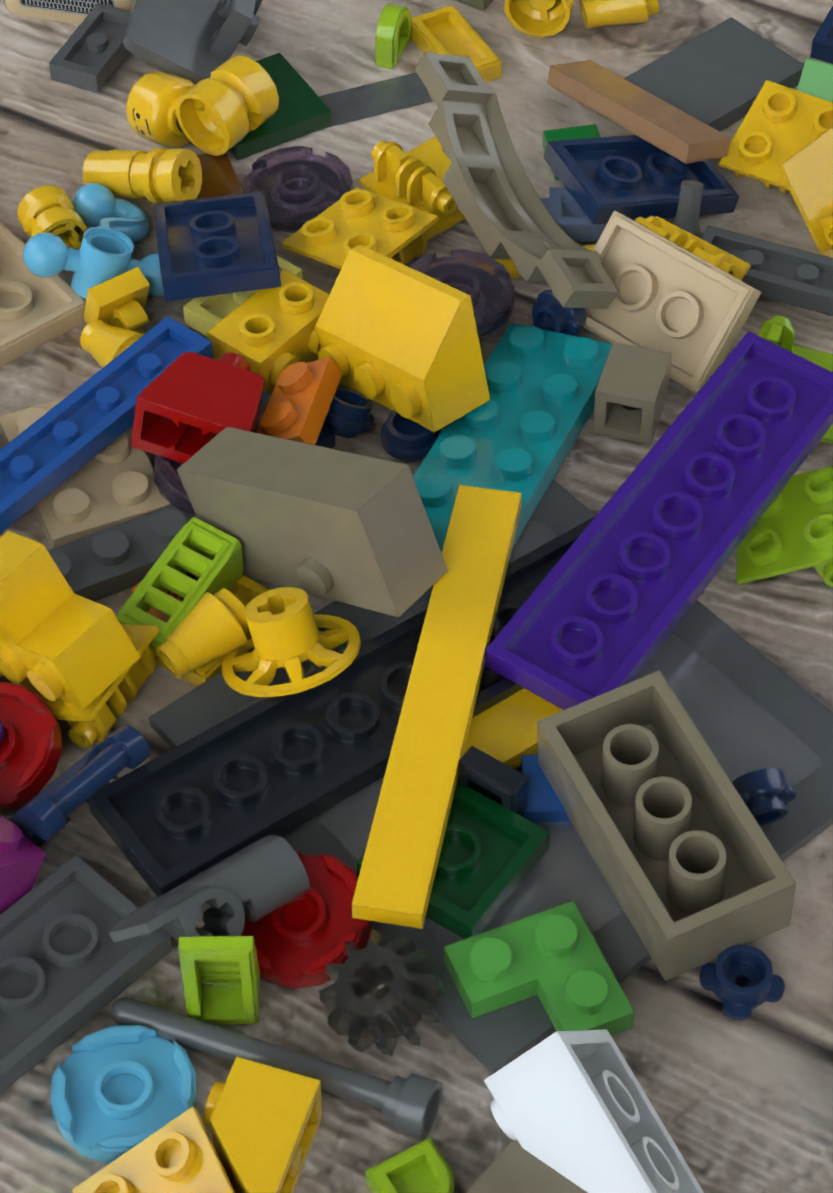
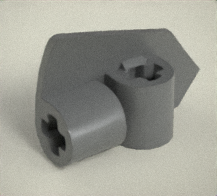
M268 835L122 918L109 934L113 942L149 934L164 926L170 936L179 940V937L240 936L244 929L245 917L251 922H256L309 891V879L301 860L291 845L280 836ZM203 903L210 904V908L203 912L201 905ZM202 919L205 925L202 928L196 927L195 923Z

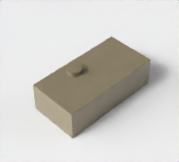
M226 427L177 469L197 518L240 541L243 552V575L248 578L282 587L300 588L316 597H323L400 617L448 571L409 465Z
M660 670L537 721L538 764L565 808L569 820L665 981L717 959L729 947L748 945L790 926L796 888L795 880Z

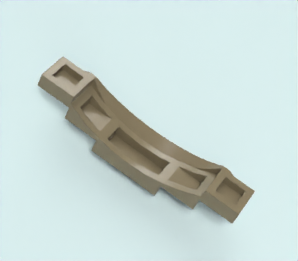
M424 52L415 71L427 88L430 98L438 106L428 125L441 144L443 152L452 162L442 181L455 200L457 208L463 213L480 241L483 250L491 259H512L517 272L526 283H548L553 296L560 302L563 308L608 309L619 291L603 268L602 258L597 251L586 249L571 239L556 223L542 203L514 148L493 88L483 80L468 56Z

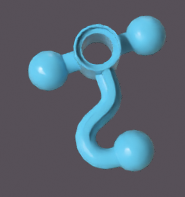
M87 183L80 187L73 197L72 203L75 206V212L80 215L86 225L93 227L84 232L80 249L66 247L62 239L52 233H38L29 238L24 246L23 260L32 274L41 278H50L60 274L63 270L73 271L71 287L74 292L84 299L87 297L88 289L136 267H139L150 284L148 295L164 297L159 254L150 253L141 260L131 259L134 246L144 239L150 230V220L146 212L130 201L114 197L109 188L100 183Z

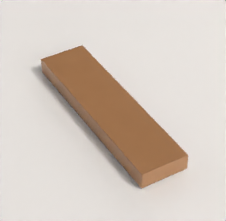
M587 60L550 65L547 83L552 88L685 164L727 156L731 139L729 136L597 63Z

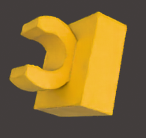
M139 267L88 289L83 319L87 324L94 320H102L112 326L145 334L141 326L149 321L145 313V306L150 284Z

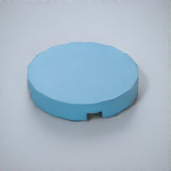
M142 1025L110 1026L86 1035L72 1047L73 1053L65 1059L62 1067L61 1063H59L52 1076L50 1102L53 1116L62 1138L82 1156L107 1165L192 1106L197 1110L196 1072L186 1050L174 1040L172 1044L167 1039L159 1037L157 1030Z

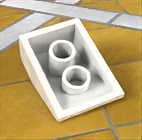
M607 1029L556 1031L484 1080L494 1098L490 1103L492 1114L503 1132L513 1140L518 1139L523 1149L586 1192L704 1193Z

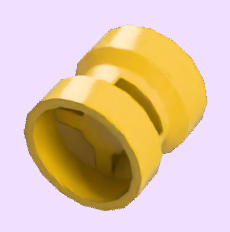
M53 185L41 186L26 194L19 203L17 210L18 220L29 237L38 233H52L59 236L66 247L80 249L84 232L88 228L80 215L75 212V206L64 189Z

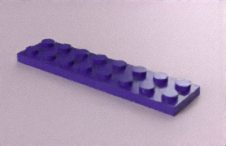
M748 331L485 650L484 666L563 710L634 681L833 424V372Z

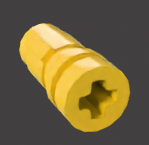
M153 148L148 153L144 150H96L90 152L84 161L83 181L85 185L87 183H100L107 186L116 198H147L148 201L154 204L197 199L202 184V167L198 156L190 149Z

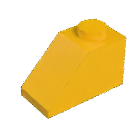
M236 1056L226 1082L216 1081L213 1084L206 1101L203 1120L204 1124L211 1126L213 1146L235 1193H294L323 1118L321 1080Z

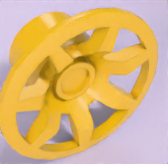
M296 587L272 589L256 596L246 605L244 614L250 630V634L246 635L247 643L225 655L222 662V675L225 683L232 690L243 695L278 697L300 693L330 681L350 666L361 648L360 634L356 626L348 620L337 616L313 614L308 594L303 589ZM318 628H326L331 630L322 632L319 631ZM346 641L349 642L343 654L330 650ZM252 647H255V649L253 650V652L246 653V652L249 651ZM309 659L319 668L322 666L327 668L322 672L304 678L302 663ZM277 668H285L290 683L269 686L274 679ZM254 671L246 681L235 675V672Z

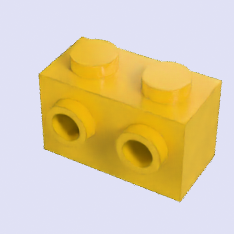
M285 269L280 272L281 287L258 290L207 331V339L212 342L213 359L218 360L225 353L239 354L247 360L252 372L260 374L265 379L263 390L272 394L277 377L282 370L296 362L309 363L319 359L318 352L321 348L315 325L329 297L328 293Z

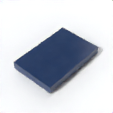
M636 135L549 141L543 156L544 160L593 225L608 223L614 210L634 221L638 217L646 219L650 216L655 218L658 216L662 219L674 218L678 208L681 182L685 180L698 181L704 185L699 215L732 213L739 199V195L710 160L685 164Z
M258 191L161 203L153 206L164 301L281 287L280 269L264 192Z

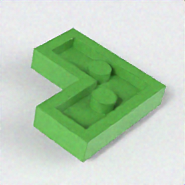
M574 901L444 946V964L471 1018L538 995L556 1031L607 1029L609 1034L613 1036L633 1028L635 1012Z

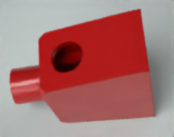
M193 352L182 353L138 395L130 446L184 464L226 427L255 432L265 379L260 374L252 372L247 360L236 353H225L218 360Z

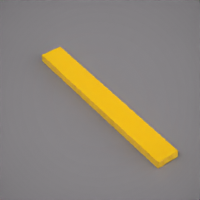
M459 485L442 549V556L448 571L434 583L352 901L353 918L423 929L459 776V760L464 755L485 665V650L490 644L521 512L522 493Z

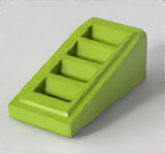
M192 517L175 535L118 612L116 617L120 624L157 625L159 632L150 644L158 648L205 593L208 592L214 595L222 588L229 590L244 574L243 552L240 541L196 517ZM188 571L199 577V579L196 581L185 575V573ZM170 590L183 597L184 600L181 602L166 593ZM153 607L170 616V619L166 623L147 612Z
M253 936L179 937L178 951L187 1016L213 1025H250L260 1023L261 978Z

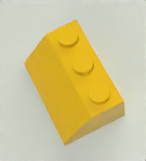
M359 244L351 248L315 325L321 348L318 352L319 360L331 356L342 373L340 383L363 394L370 400L395 410L402 417L410 419L433 432L440 430L490 401L471 296Z

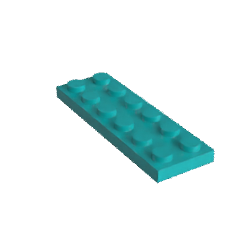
M515 323L509 325L484 364L490 401L446 425L413 476L441 553L459 485L522 493L521 512L512 546L513 549L594 410L595 391L610 352L611 343L596 341L588 337H577L548 331L534 326H524Z

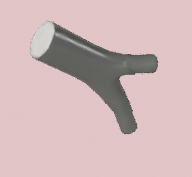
M685 180L681 182L677 213L672 224L702 238L703 233L699 226V214L704 185L698 181Z

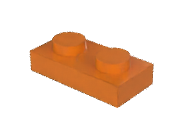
M331 356L309 363L296 362L280 372L256 433L316 445L342 376L341 371Z

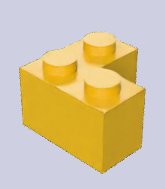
M7 531L0 537V672L14 684L25 682L34 686L50 701L60 698L77 707L86 709L138 661L141 656L111 608L74 594L44 544Z

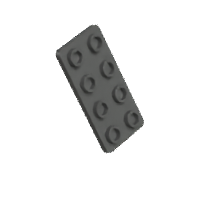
M134 0L123 45L139 61L148 65H158L196 84L201 80L210 78V73L232 56L239 43L244 46L249 44L260 21V17L256 16L262 0Z

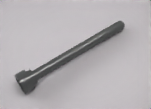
M128 997L118 999L111 1009L112 1018L119 1025H142L157 1030L159 1037L165 1038L170 1042L174 1040L180 1045L232 1062L235 1061L237 1056L321 1080L322 1091L383 1110V1118L394 1122L395 1130L421 1139H425L430 1133L439 1111L443 1092L442 1082L422 1075L411 1073L407 1079L395 1076L391 1082Z

